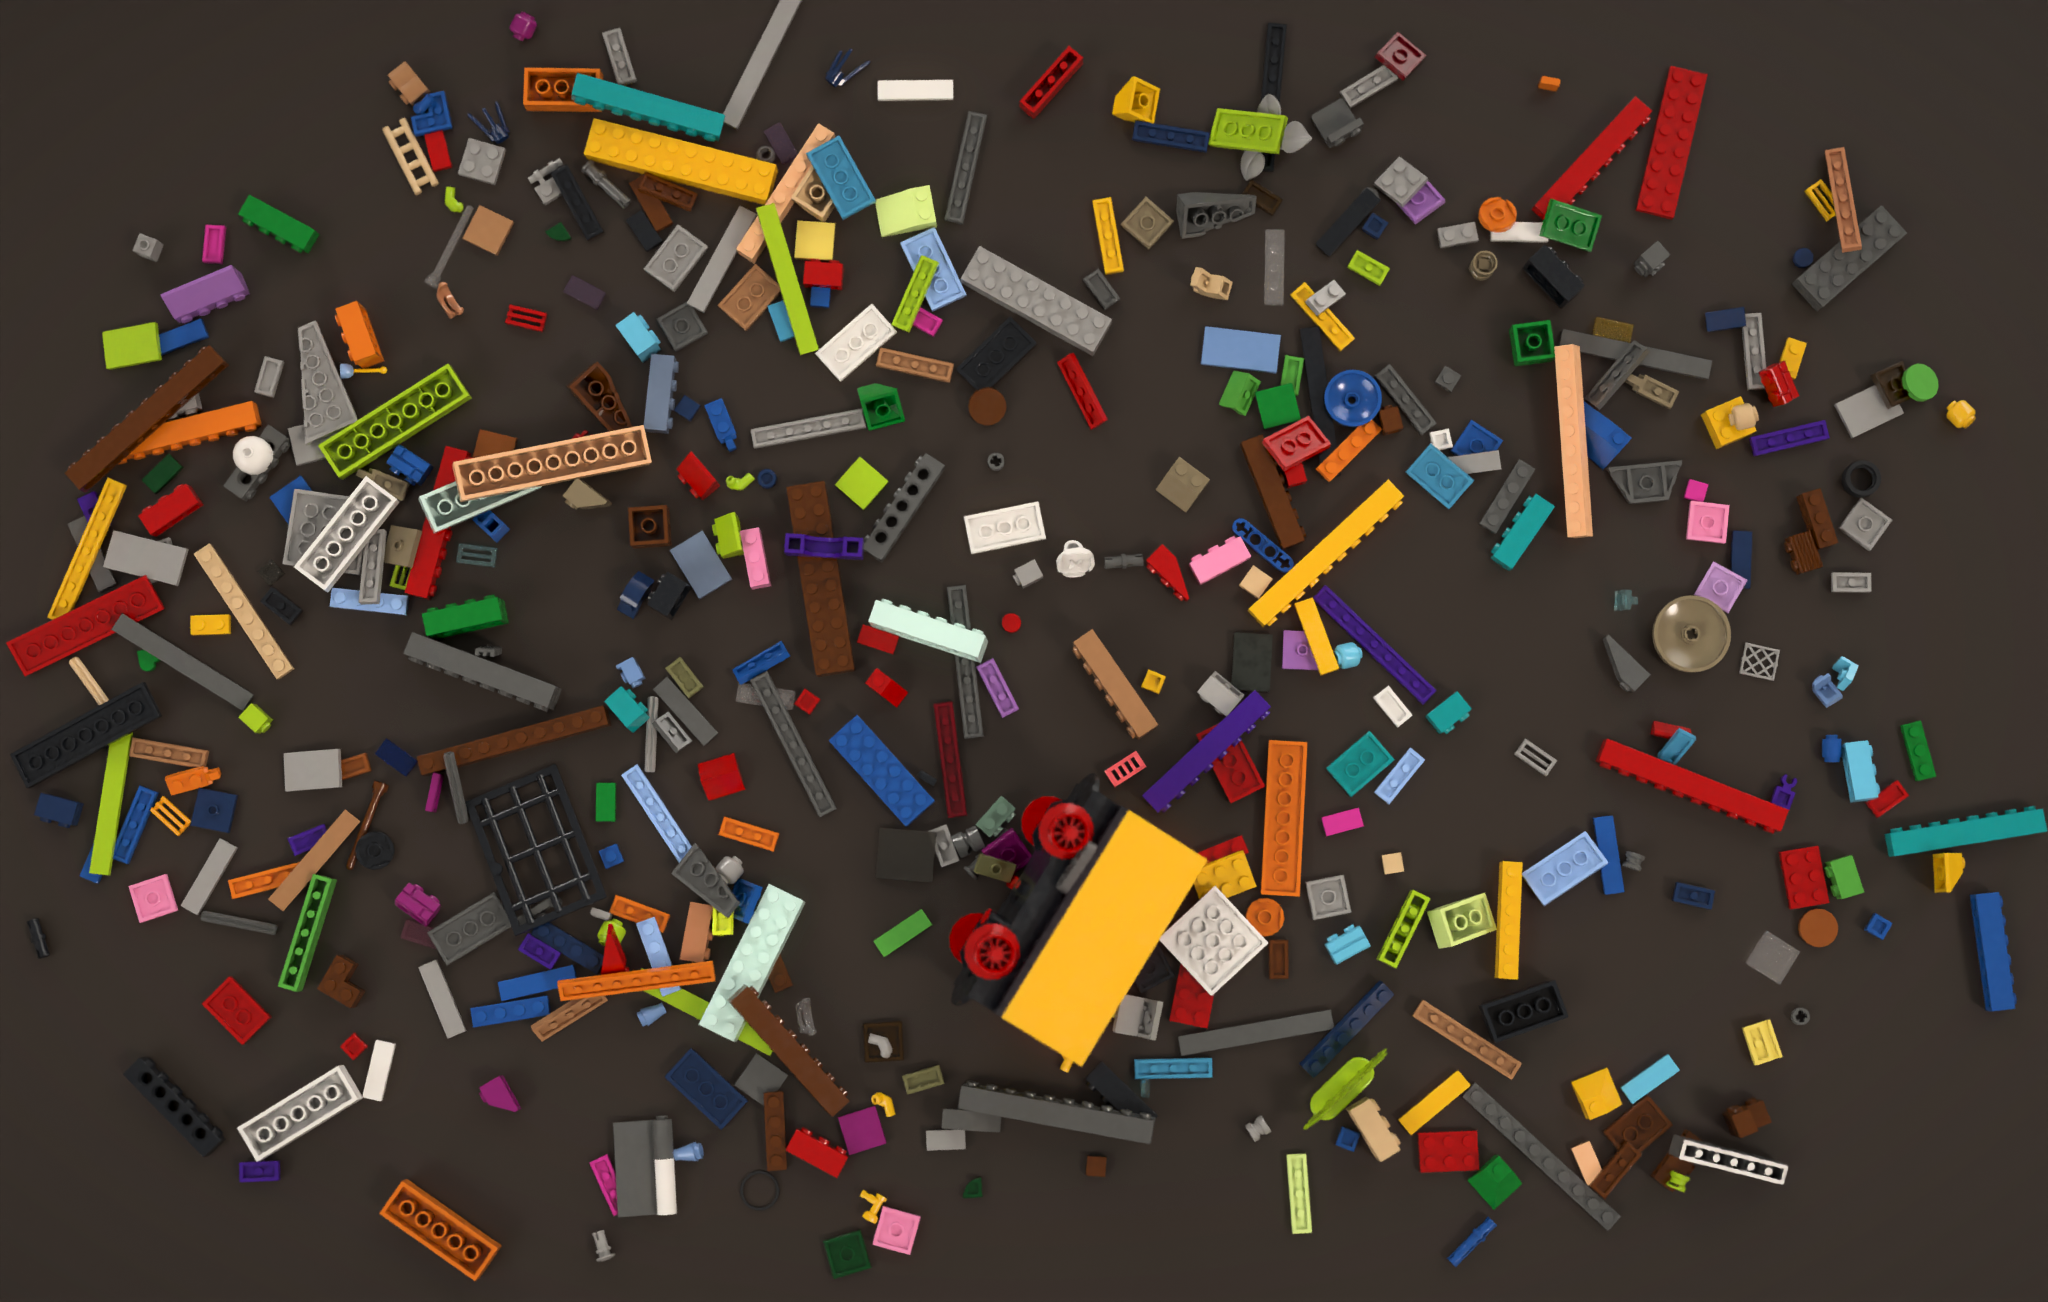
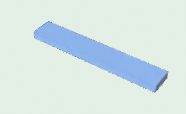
M636 764L621 774V776L680 863L692 845L639 765Z

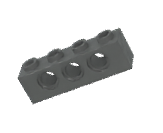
M269 424L259 436L268 444L274 445L273 460L267 467L268 469L263 473L251 475V481L245 484L244 479L250 474L241 471L237 467L223 485L246 502L254 497L256 488L259 484L265 482L268 477L267 473L271 468L276 467L279 462L278 458L290 447V439Z

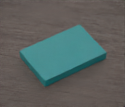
M1369 730L1326 767V770L1346 793L1352 797L1395 759Z

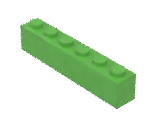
M313 874L278 987L295 992L303 991L335 889L336 879Z

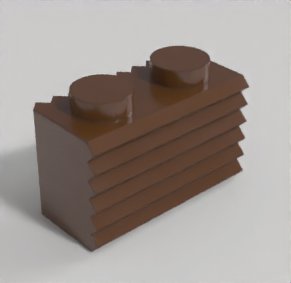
M1811 530L1785 539L1784 547L1786 552L1790 553L1792 559L1790 561L1791 568L1794 572L1796 571L1797 575L1823 567Z

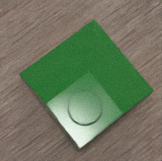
M877 383L857 388L869 431L905 421L897 388Z
M1497 1154L1467 1180L1493 1210L1523 1184L1513 1170Z

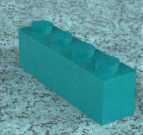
M1535 494L1533 497L1528 496L1523 503L1525 508L1522 513L1517 512L1512 519L1514 524L1511 529L1509 527L1506 528L1501 536L1504 538L1500 544L1496 543L1491 550L1493 555L1490 559L1508 571L1515 566L1555 507L1538 494Z

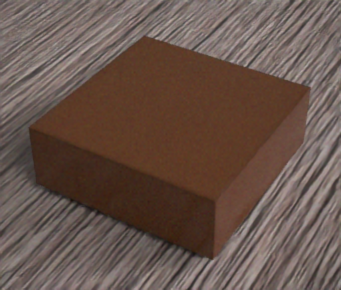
M1087 1155L1086 1176L1105 1177L1107 1157Z

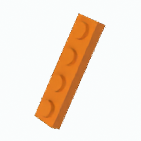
M1373 419L1362 426H1358L1316 470L1330 482L1382 429Z
M300 862L228 880L232 899L278 888Z

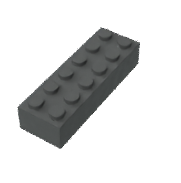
M1882 205L1858 225L1862 250L1842 253L1841 244L1838 242L1792 283L1816 311L1824 307L1907 234Z

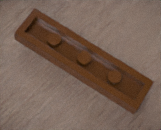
M783 1091L763 1092L767 1171L787 1170Z

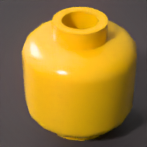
M1965 400L1953 401L1947 407L1946 418L1956 428H1967L1976 419L1975 409Z

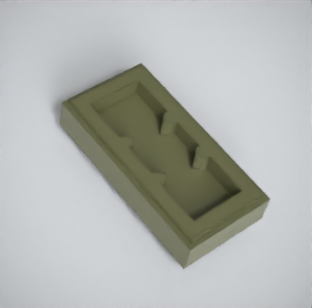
M681 657L665 668L689 699L704 688Z
M980 853L973 871L980 875L1010 883L1017 865Z
M940 1065L902 1076L907 1095L945 1084Z

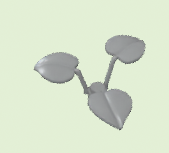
M1267 94L1261 101L1257 112L1281 115V107L1273 95ZM1292 121L1284 130L1280 149L1287 153H1294L1308 144L1312 137L1300 122ZM1244 152L1241 159V172L1246 181L1257 177L1264 169L1265 158L1261 154L1262 152Z

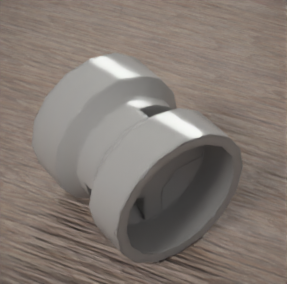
M1261 1115L1256 1118L1254 1124L1249 1122L1245 1125L1254 1142L1260 1139L1261 1134L1267 1135L1271 1132Z

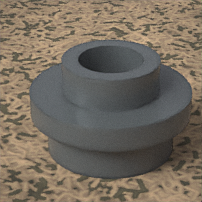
M769 146L760 147L756 153L757 160L772 163L775 159L774 150ZM768 153L769 157L764 159L763 154Z

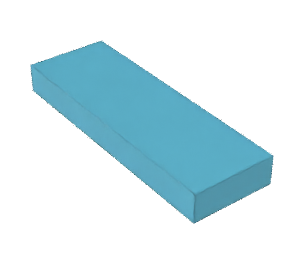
M1666 1054L1620 1088L1630 1103L1633 1104L1680 1070L1669 1054Z

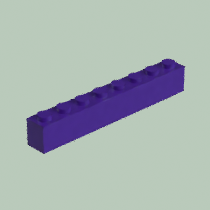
M1254 690L1148 789L1142 797L1157 813L1160 811L1166 812L1172 806L1170 802L1174 798L1178 800L1186 793L1184 789L1188 785L1192 787L1200 780L1198 775L1203 771L1207 773L1214 766L1212 764L1217 758L1221 760L1228 753L1226 749L1229 746L1235 747L1242 740L1240 736L1245 731L1249 734L1256 727L1254 723L1259 718L1263 721L1270 714L1268 710L1271 706Z

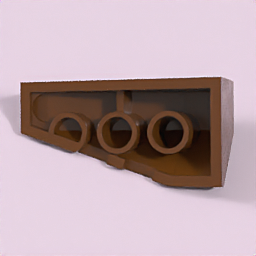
M598 361L580 373L566 386L608 432L632 427L611 376Z

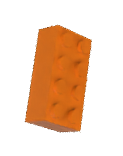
M524 68L523 105L527 111L602 112V110L593 108V105H579L571 99V94L577 73L603 80V74L600 69Z

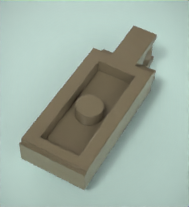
M1631 374L1625 380V383L1633 386L1632 390L1635 393L1669 410L1672 408L1679 393L1678 390L1647 375L1639 374L1637 377Z
M372 468L369 469V472L358 469L356 473L357 477L364 479L367 476L393 497L404 501L410 486L409 482Z

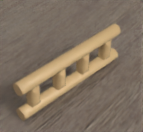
M402 118L399 120L400 127L391 131L389 126H386L382 131L414 194L419 195L422 193L420 186L430 182L432 187H435L439 183L406 118ZM405 133L409 143L399 147L395 138ZM413 149L418 159L407 163L403 154ZM422 166L426 175L416 180L412 170Z

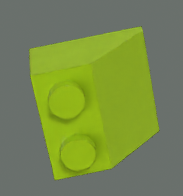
M732 512L714 519L715 524L712 525L714 536L718 537L719 542L716 543L717 554H721L723 559L744 555L740 535L741 526L737 514Z

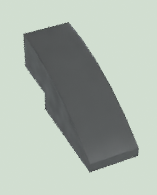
M943 1108L941 1128L1000 1132L1001 1117L963 1109Z

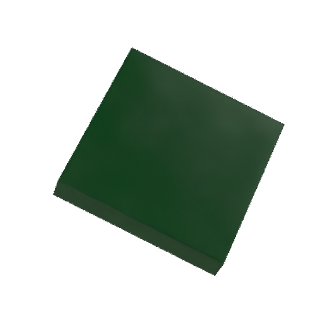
M861 1229L823 1240L833 1279L871 1268Z

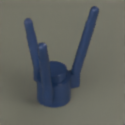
M850 48L836 67L843 53L840 50L826 73L825 79L834 87L838 85L843 86L846 81L869 65L870 61H866L842 78L844 74L840 69L853 50Z
M498 102L495 103L502 126L495 124L487 110L482 108L483 113L492 126L490 129L491 133L469 113L468 117L490 138L491 142L495 141L496 144H499L509 138L508 133L510 131L506 126Z

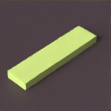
M1306 1153L1286 1154L1292 1234L1312 1233Z

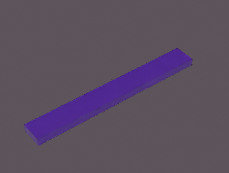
M1324 585L1313 597L1314 602L1422 705L1437 691L1329 587Z

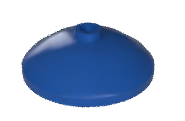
M1360 370L1340 372L1330 380L1324 394V403L1329 415L1336 422L1349 427L1362 426L1370 422L1377 415L1382 402L1381 390L1376 380ZM1354 398L1355 403H1349L1348 399Z

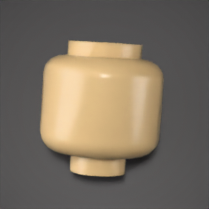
M1749 403L1734 406L1731 411L1732 414L1728 415L1730 425H1735L1737 430L1752 428L1759 421L1756 407H1752Z

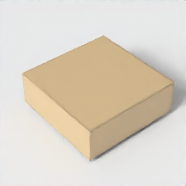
M1401 852L1381 855L1384 874L1404 872Z

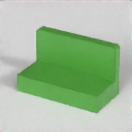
M1233 371L1219 405L1231 408L1240 415L1246 416L1261 381L1249 373Z

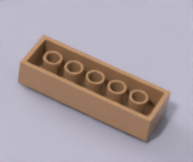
M1093 629L1075 640L1072 648L1073 653L1078 660L1082 658L1084 661L1083 667L1088 675L1093 674L1095 677L1094 683L1099 691L1104 690L1106 693L1104 698L1110 707L1115 706L1117 709L1115 714L1121 723L1126 722L1128 725L1126 730L1132 738L1136 737L1139 740L1157 728L1158 723Z

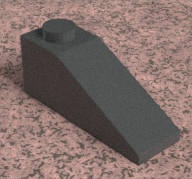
M1610 635L1605 636L1602 640L1616 678L1620 682L1619 686L1626 692H1635L1650 674Z

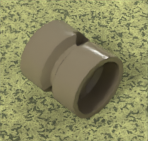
M1490 251L1478 252L1469 266L1471 276L1480 281L1490 278L1497 268L1496 256Z

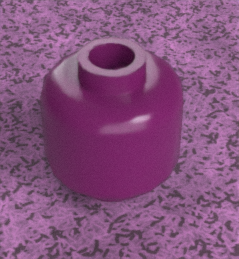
M522 11L520 14H515L509 27L510 31L514 33L513 37L521 41L524 38L531 39L537 27V22L534 21L535 17Z

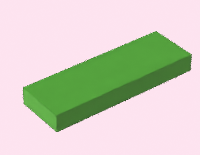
M920 909L873 942L883 957H885L929 928L932 923L924 911Z

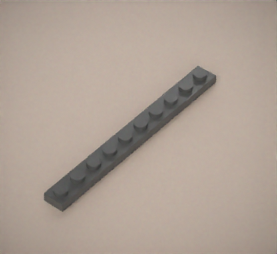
M1476 1082L1461 1096L1607 1231L1619 1220L1621 1216Z

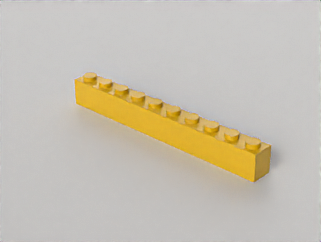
M1388 479L1248 609V612L1262 627L1266 624L1270 627L1277 620L1275 616L1280 611L1284 614L1291 607L1289 603L1294 598L1298 601L1305 594L1303 590L1308 585L1312 588L1319 581L1317 577L1322 572L1326 575L1333 568L1331 564L1335 560L1340 562L1347 555L1345 551L1349 547L1354 549L1361 542L1359 538L1363 534L1368 536L1375 529L1373 525L1376 522L1382 523L1389 516L1387 512L1390 509L1396 510L1403 503L1401 499L1404 495Z

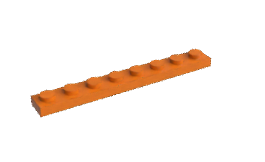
M713 961L558 980L557 986L560 1000L567 1001L714 982L716 976Z

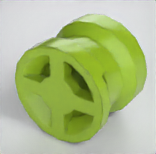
M1671 1170V1178L1667 1181L1666 1185L1685 1193V1185L1689 1182L1690 1178Z

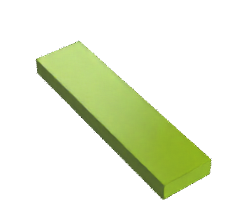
M921 255L893 319L892 326L910 333L939 266V262Z

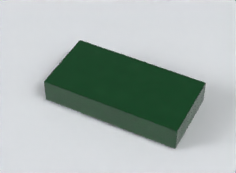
M168 454L142 481L157 494L184 467L171 454Z

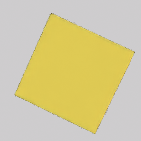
M797 221L794 258L802 260L819 259L821 261L833 260L835 223Z

